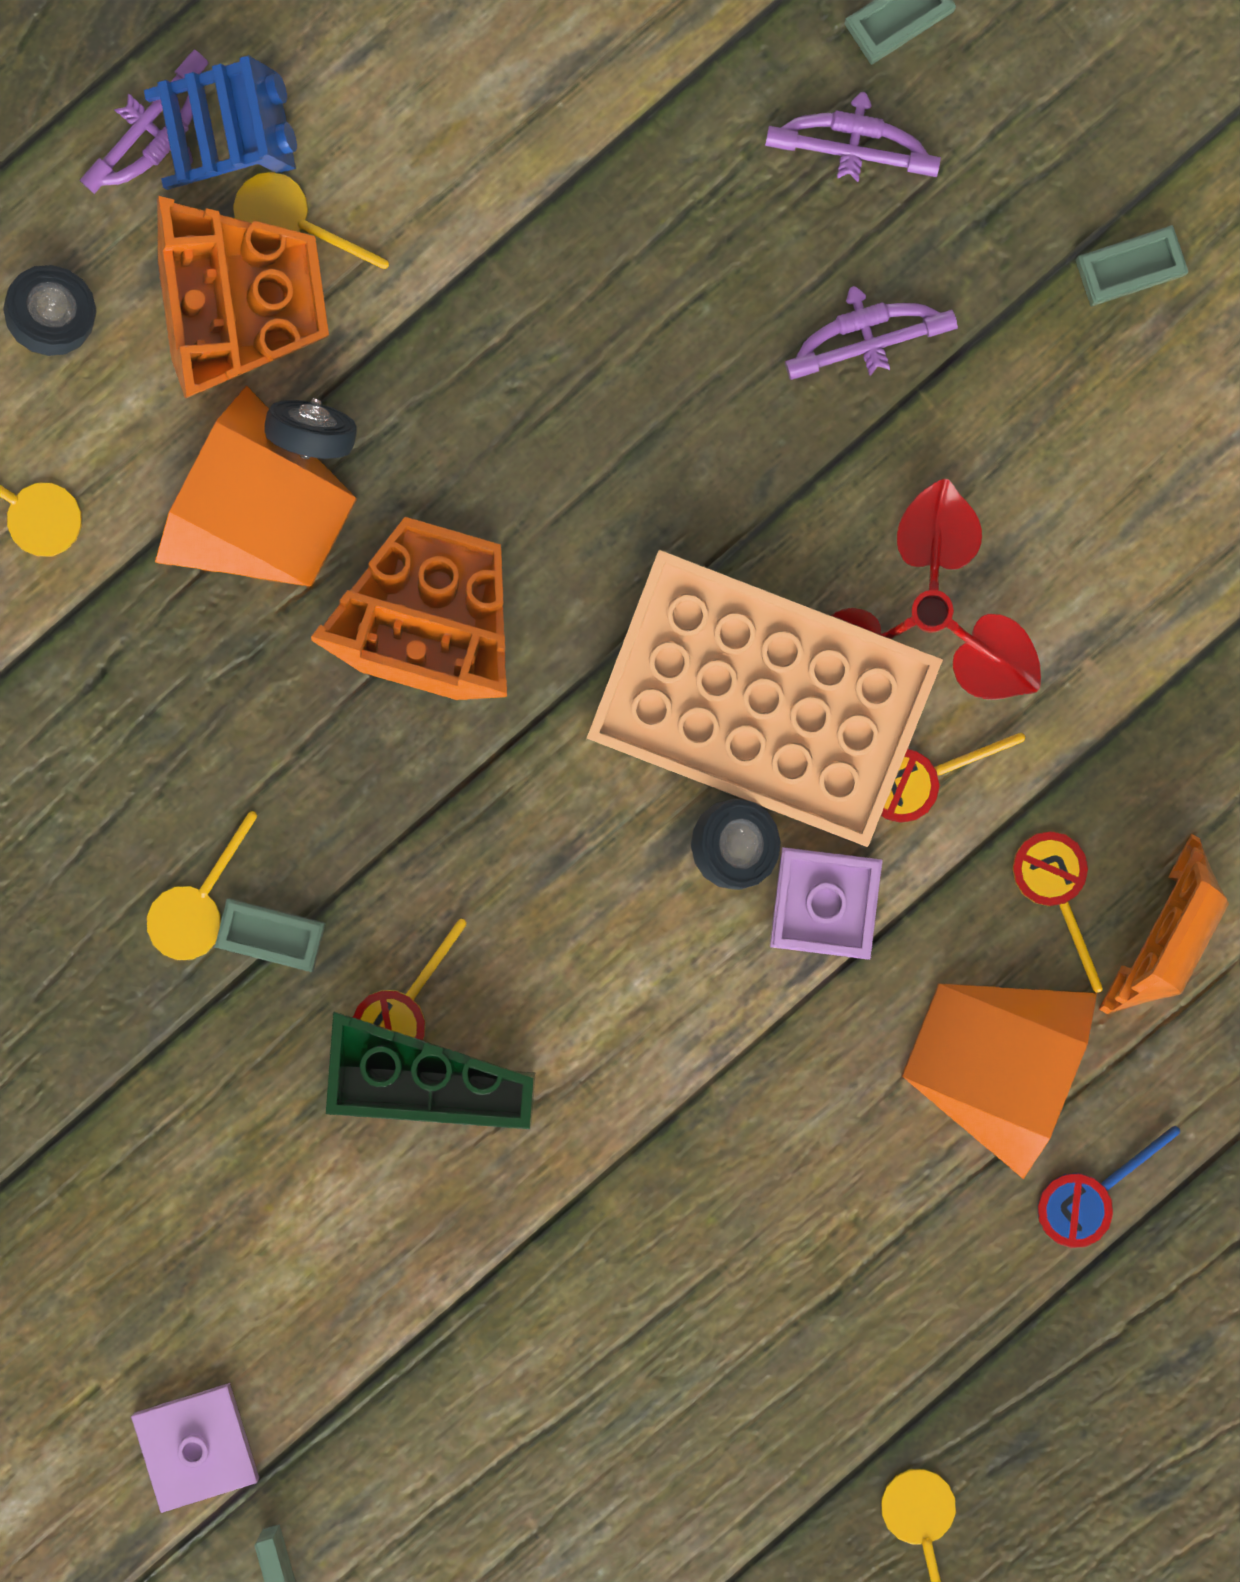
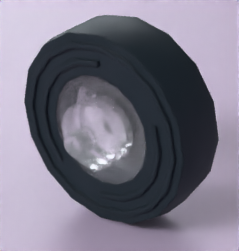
M53 265L34 266L20 273L8 287L3 307L7 328L16 341L32 352L47 356L64 355L79 348L91 334L96 316L93 293L83 279L68 269Z
M312 399L311 402L283 400L273 403L267 412L264 425L267 439L287 451L300 454V457L304 459H310V457L329 459L347 456L354 446L357 434V426L353 419L332 407L321 405V401L318 399Z
M730 799L715 803L700 815L693 829L691 850L696 866L706 879L718 887L740 890L758 885L772 873L779 859L781 841L777 825L768 811L751 801Z

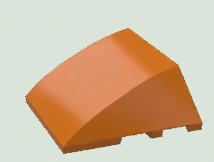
M158 196V266L171 360L185 399L329 336L315 236L255 220L253 223L220 215V212L206 208L204 211L174 203V199Z
M246 385L215 422L168 513L155 563L312 587L357 498L318 458L287 451L267 439L264 425L269 408Z
M404 517L368 563L369 567L350 591H346L339 600V606L325 624L317 628L311 636V640L362 673L455 700L507 697L501 544Z
M1191 834L1168 877L1177 883L1132 968L1121 966L1099 1007V1010L1109 1014L1142 1003L1182 994L1229 905L1209 865L1199 837Z
M938 983L903 1070L902 1077L1024 1179L1052 1136L1088 1045L1097 993Z

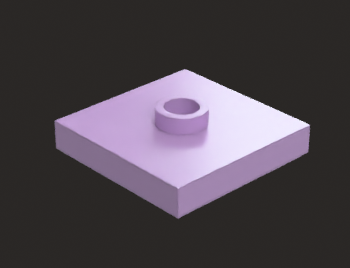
M782 847L769 946L870 959L882 860Z
M230 1383L141 1410L131 1416L161 1513L258 1482V1472Z

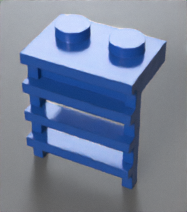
M248 55L239 58L240 62L226 66L223 64L214 65L210 71L200 74L195 72L184 74L185 78L173 82L164 80L157 82L158 86L144 90L147 101L152 102L161 99L175 169L174 175L161 178L163 188L166 190L256 164L275 173L296 169L293 152L297 150V141L293 128L286 121L283 103L287 102V91L282 77L273 69ZM213 83L216 85L230 159L220 162L204 86ZM188 91L203 165L195 169L191 167L177 94Z

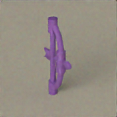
M194 49L175 70L176 76L171 82L185 78L184 74L202 73L209 62ZM128 94L127 106L115 109L122 118L133 125L103 160L98 158L79 180L93 194L103 185H119L132 180L151 166L158 165L166 154L171 151L166 125L160 130L152 123L163 111L161 99L153 101L145 111L144 106ZM189 95L180 111L185 133L189 130L188 125L193 118ZM145 130L155 137L146 149L142 151L143 156L119 172L112 170L114 165ZM188 147L190 162L192 164L193 159L190 152V148Z
M860 92L851 102L852 106L856 107L855 114L836 110L834 113L804 115L794 118L781 128L773 126L768 128L765 146L795 151V148L842 156L840 158L837 178L850 174L858 182L862 166L861 160L907 168V172L937 177L941 157L929 155L921 143L912 135L885 123L881 118L864 116L865 109H869L872 106L865 92ZM814 127H831L832 131L851 133L850 143L845 144L798 135V131ZM860 135L876 139L883 136L910 149L911 153L910 155L861 147L859 146Z
M853 286L849 289L846 302L853 304L855 311L837 316L835 321L822 327L803 343L796 358L785 361L789 379L793 380L819 372V367L864 354L863 357L869 376L872 375L877 367L890 370L885 350L882 348L919 336L927 335L929 338L957 329L955 314L953 310L940 313L926 305L917 303L885 304L881 302L864 308L862 300L866 298V295ZM920 316L923 318V323L877 337H873L870 326L887 322L890 317ZM860 329L862 331L864 341L819 355H815L813 352L816 347L838 333L845 335Z

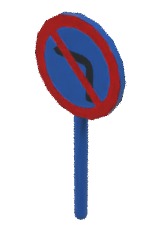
M1171 1127L1102 1183H1099L1093 1177L1081 1173L1063 1174L1052 1180L1042 1191L1037 1205L1039 1222L1045 1233L1057 1244L1070 1248L1087 1247L1099 1241L1108 1231L1113 1217L1112 1200L1107 1191L1179 1135V1127Z

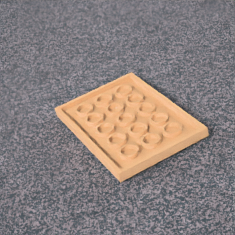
M659 550L587 739L868 847L943 659Z

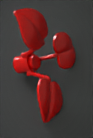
M941 479L924 489L911 502L898 526L897 546L903 561L912 567L930 565L929 590L922 592L914 600L911 610L912 617L907 618L905 621L881 634V626L878 619L866 610L846 608L835 612L831 616L890 639L895 638L914 626L928 633H935L948 628L966 642L954 654L953 671L960 686L975 697L998 700L1018 695L1033 694L1040 689L1041 669L1036 649L1029 635L1016 621L1000 614H987L979 618L971 635L952 619L954 612L952 601L945 593L939 591V566L948 570H957L970 563L980 549L982 528L975 511L959 494L952 482L948 479Z

